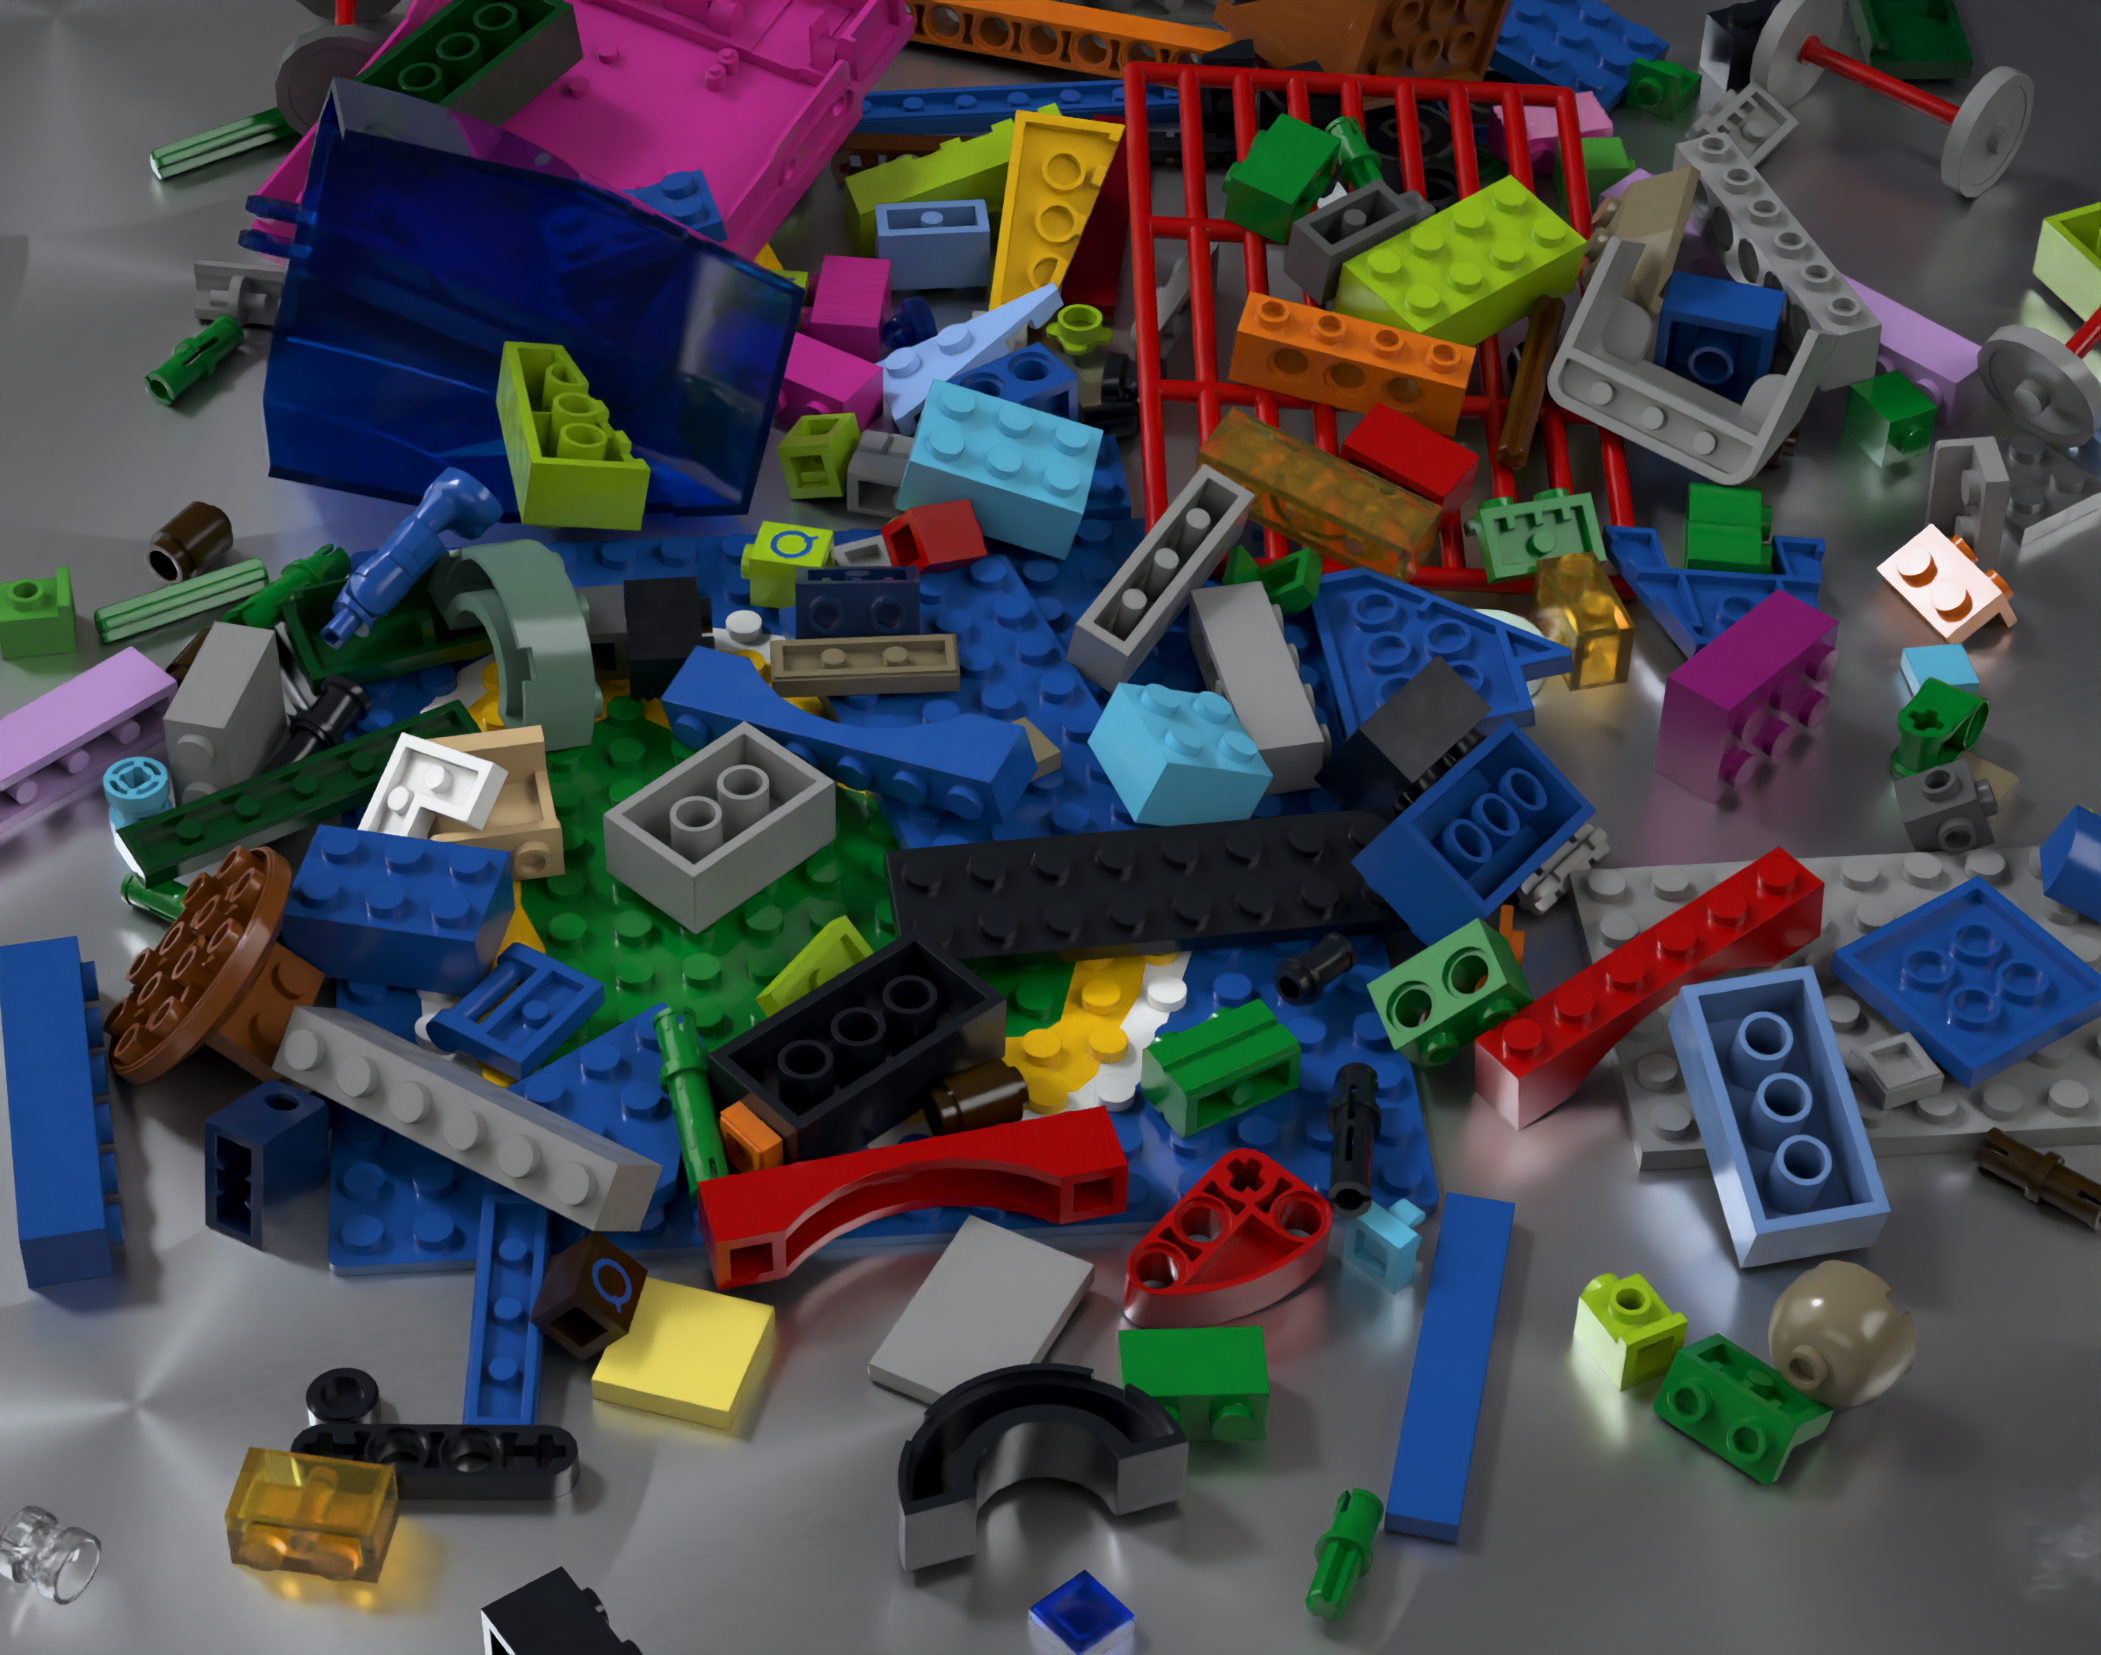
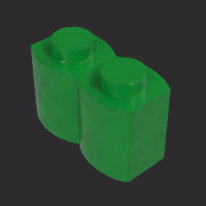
M1689 483L1684 519L1683 569L1770 574L1772 544H1762V541L1769 540L1772 506L1762 505L1761 488Z

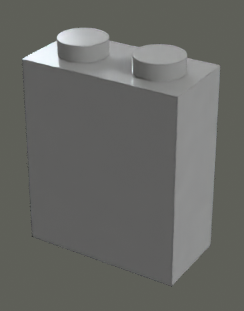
M217 621L214 622L163 717L176 807L254 778L268 764L287 726L275 630Z

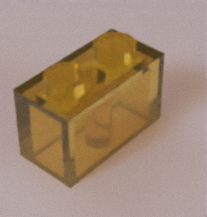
M1595 552L1570 553L1564 556L1538 559L1536 561L1530 616L1536 628L1541 631L1545 639L1570 648L1573 672L1561 674L1569 691L1627 683L1635 625Z
M249 1447L224 1515L231 1562L233 1564L247 1565L260 1571L284 1570L320 1575L332 1581L356 1580L377 1583L400 1515L395 1467Z

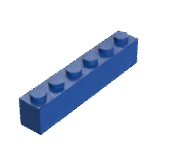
M77 936L0 946V1006L19 1244L28 1288L114 1275L111 1247L125 1245L119 1203L107 1205L106 1197L107 1195L119 1194V1183L114 1152L102 1154V1145L114 1144V1133L109 1103L97 1104L98 1096L109 1095L104 1054L92 1055V1049L105 1047L99 1007L88 1009L87 1002L100 1000L95 961H81Z

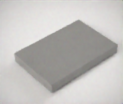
M969 1215L869 1361V1379L932 1405L951 1389L981 1374L1015 1365L1041 1363L1094 1281V1264Z

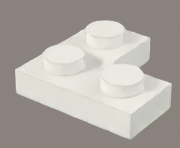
M402 732L357 830L425 839L437 815L482 831L509 772L493 762Z

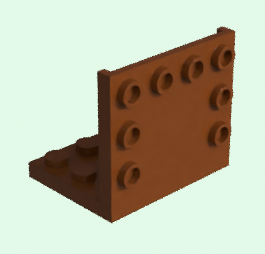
M1219 0L1212 19L1230 33L1231 38L1236 42L1244 39H1253L1255 53L1265 59L1266 65L1271 69L1277 70L1316 60L1327 73L1483 82L1512 0H1259L1233 6L1227 0ZM1362 97L1364 111L1395 104L1394 98Z

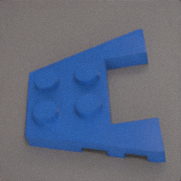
M1604 525L1601 537L1607 559L1688 659L1778 589L1818 610L1819 604L1816 603L1822 580L1823 570H1821V562L1826 546L1824 539L1773 536L1771 541V567L1774 574L1669 568L1655 528Z

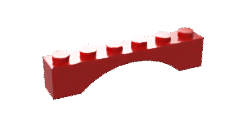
M1778 846L1517 1012V1015L1510 1016L1475 1039V1091L1514 1128L1520 1131L1568 1100L1590 1071L1614 1045L1644 1018L1677 996L1681 986L1698 984L1727 971L1748 967L1771 968L1818 938L1821 934L1824 883Z
M1104 1105L697 1182L699 1229L715 1284L719 1291L786 1278L808 1256L836 1237L873 1220L911 1210L946 1206L990 1207L1028 1214L1058 1225L1126 1212L1128 1163Z

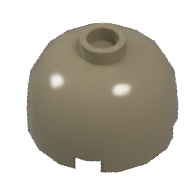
M1833 1259L1821 1262L1815 1269L1804 1271L1776 1300L1767 1330L1769 1354L1780 1376L1795 1391L1808 1399L1834 1409L1867 1405L1884 1395L1911 1370L1918 1349L1915 1324L1908 1310L1899 1316L1895 1306L1887 1298L1893 1289L1881 1277L1859 1264Z

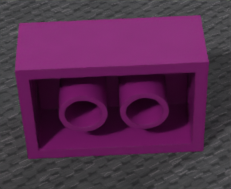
M1778 589L1668 675L1653 770L1713 805L1733 788H1742L1750 780L1756 769L1770 758L1776 759L1780 757L1795 737L1806 728H1815L1827 713L1830 704V698L1826 696L1829 677L1839 655L1838 650L1835 649L1839 621Z

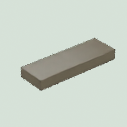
M956 634L770 641L772 689L781 698L960 691V667Z

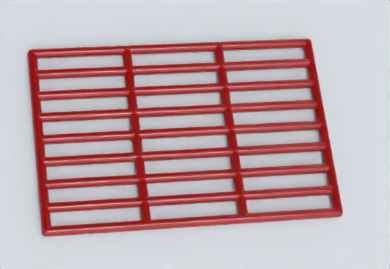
M1131 61L1123 69L1145 536L1168 509L1162 403L1197 404L1200 467L1205 463L1224 476L1220 406L1254 407L1265 558L1252 559L1259 567H1262L1289 555L1287 527L1275 517L1269 503V495L1273 486L1265 485L1266 481L1283 482L1278 409L1312 410L1322 537L1330 539L1346 537L1342 487L1333 483L1339 459L1336 412H1357L1243 383L1219 382L1210 242L1243 243L1247 298L1250 291L1269 296L1266 245L1281 244L1229 220L1208 219L1200 87L1232 89L1237 161L1243 163L1248 156L1252 141L1257 134L1254 90L1286 92L1288 115L1311 125L1308 94L1340 95L1342 116H1346L1347 119L1350 116L1357 118L1365 139L1366 129L1362 97L1394 98L1404 193L1415 190L1422 195L1426 202L1427 195L1416 100L1448 102L1459 201L1480 191L1470 103L1502 105L1510 175L1533 195H1535L1524 106L1555 108L1571 228L1588 241L1594 233V225L1591 223L1592 211L1575 92L1566 86ZM1145 84L1178 86L1186 217L1152 216ZM1348 184V185H1349V193H1351V192H1353L1354 190H1353L1351 184ZM1318 201L1308 214L1318 210ZM1289 237V239L1286 241V243H1285L1284 245H1282V246H1288V245H1289L1290 237ZM1154 239L1187 240L1195 381L1161 379ZM1583 256L1582 264L1578 275L1581 300L1586 292L1583 285L1580 282L1583 268L1587 259L1585 256ZM1302 289L1303 305L1327 310L1326 303L1320 306ZM1532 314L1528 315V322H1529V324H1530V320H1531ZM1496 333L1476 344L1481 396L1465 395L1459 418L1484 419L1493 499L1510 496L1513 497L1514 504H1517L1513 468L1510 466L1501 467L1495 459L1510 397H1505L1498 336ZM1554 352V356H1553L1552 363H1553V361H1554V359H1555V357H1556V353H1555V352ZM1546 384L1537 422H1541L1549 490L1568 488L1569 495H1574L1565 423L1598 424L1558 405L1551 397ZM1598 425L1611 526L1635 527L1623 437ZM1440 434L1446 437L1447 439L1453 441V438L1451 436ZM1283 483L1277 496V506L1280 513L1286 519ZM1379 507L1383 564L1348 562L1347 543H1323L1324 561H1322L1321 575L1363 566L1422 590L1624 600L1639 598L1619 572L1618 575L1584 574L1583 570L1488 585L1485 569L1466 568L1460 508L1439 532L1442 567L1407 565L1403 520ZM1229 552L1207 580H1222Z

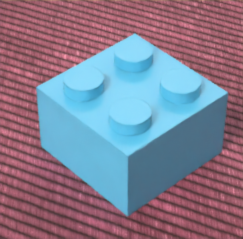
M1119 682L1087 741L1135 823L1176 826L1250 819L1273 778V774L1258 752L1257 745L1249 738L1233 713L1231 704L1224 697L1210 691L1192 693L1171 690L1159 684L1142 686Z

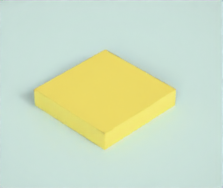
M646 1277L629 1333L606 1347L591 1379L592 1398L729 1431L774 1329L775 1308L774 1306Z

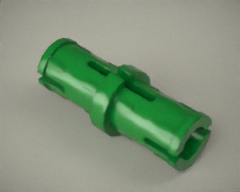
M220 315L195 338L189 337L179 342L174 347L173 356L145 377L144 384L149 395L158 403L169 405L175 401L174 399L198 379L201 381L207 380L215 373L216 364L244 342V333L240 325L231 317Z

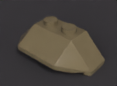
M1691 165L1635 181L1617 199L1610 195L1602 202L1592 218L1591 223L1596 226V229L1588 239L1584 256L1587 259L1580 282L1585 291L1611 235L1636 239L1647 245L1622 297L1644 308L1652 322L1659 316L1664 300L1663 294L1666 283L1672 274L1701 171Z

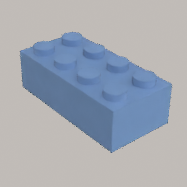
M1813 965L1681 986L1667 1024L1740 1268L1874 1246L1891 1213V1209Z

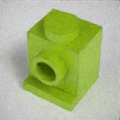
M855 412L802 416L777 445L776 449L790 499L843 497L847 492L845 480L847 479L848 465L861 440Z
M1640 1272L1621 1280L1613 1273H1605L1593 1279L1585 1287L1582 1295L1579 1296L1574 1334L1618 1391L1621 1392L1668 1373L1677 1351L1684 1346L1688 1320L1680 1311L1673 1314Z

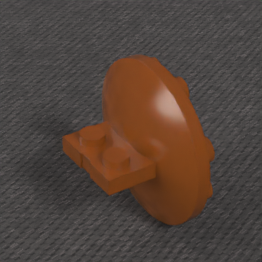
M238 845L225 857L215 876L212 877L203 872L191 883L182 899V905L185 909L168 929L155 950L153 951L147 947L133 961L125 978L133 987L128 996L121 999L115 1005L104 1023L103 1031L112 1036L109 1046V1060L111 1069L116 1074L134 1085H141L164 1074L190 1057L204 1044H207L263 1082L279 1080L284 1076L272 1070V1066L294 1006L312 1007L326 975L276 941L283 922L291 883V866L287 859L266 846L246 850Z

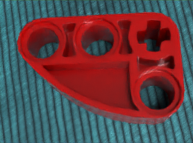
M1247 1148L1228 1152L1208 1170L1131 1251L1127 1258L1122 1306L1125 1315L1134 1324L1144 1329L1196 1328L1244 1317L1278 1302L1299 1288L1322 1266L1326 1257L1332 1227L1333 1212L1330 1204L1321 1194L1267 1155L1255 1149ZM1287 1230H1302L1310 1236H1294L1288 1233ZM1203 1235L1212 1241L1205 1243L1196 1242L1187 1236ZM1151 1280L1160 1281L1168 1287L1154 1289L1144 1285L1143 1282Z

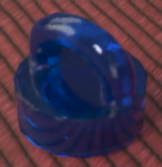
M920 296L899 301L897 303V315L890 318L881 332L883 344L892 349L907 345L912 347L938 335L931 310L926 301ZM899 329H901L902 333L896 334V332Z

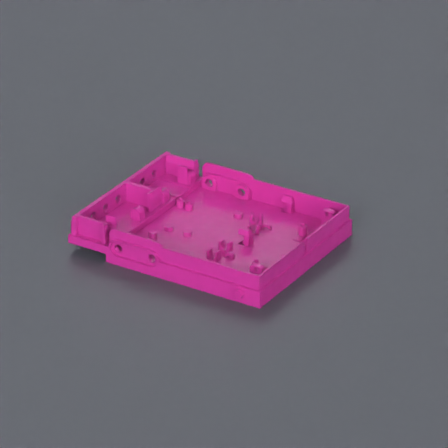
M413 0L406 12L405 19L358 74L452 0ZM563 0L573 5L584 58L435 179L356 141L344 96L341 93L252 197L257 219L251 225L257 255L282 267L298 268L299 274L501 357L504 341L563 345L589 382V393L638 412L726 297L727 290L732 289L739 280L741 268L749 267L863 117L862 100L915 32L914 16L906 14L905 0ZM702 170L722 218L728 240L568 293L564 292L540 221L554 217L556 213L565 208H583L607 200L610 195L620 190H638L659 183L663 178L675 172Z

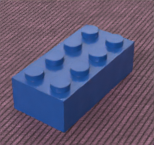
M1509 717L1398 816L1350 863L1364 877L1368 886L1375 893L1381 895L1409 925L1415 937L1430 947L1476 918H1480L1482 921L1486 919L1596 812V809Z

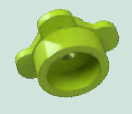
M1074 304L1063 308L1058 313V321L1051 322L1046 327L1047 337L1058 340L1063 345L1065 352L1074 356L1088 354L1095 349L1096 345H1107L1113 340V331L1110 328L1102 327L1101 312L1092 306L1084 304Z

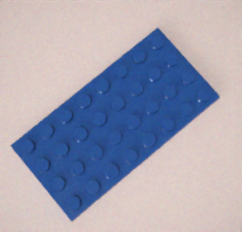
M1006 555L982 559L973 565L943 573L931 572L919 576L920 635L956 634L960 667V691L818 697L830 721L861 727H906L938 722L968 712L1009 723L1025 716L1061 750V768L1029 782L1004 825L981 819L968 820L954 812L923 804L910 805L896 797L869 791L901 849L1164 827L1134 822L1087 741L1103 711L1075 666L1065 661L1067 653ZM796 605L779 609V628L786 640H796Z

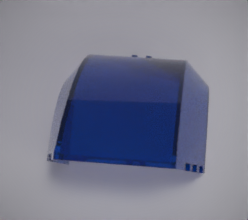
M333 76L318 119L300 204L259 195H249L247 197L246 211L257 217L295 224L293 237L280 236L256 229H244L240 231L237 243L248 250L287 258L270 336L260 406L268 477L419 506L426 489L448 467H453L474 477L494 495L503 510V515L497 521L498 523H522L496 405L504 341L563 345L589 382V396L595 400H602L610 411L608 423L613 430H623L632 442L630 454L633 458H643L651 469L644 514L672 513L674 518L748 515L804 302L805 289L509 131L419 98Z

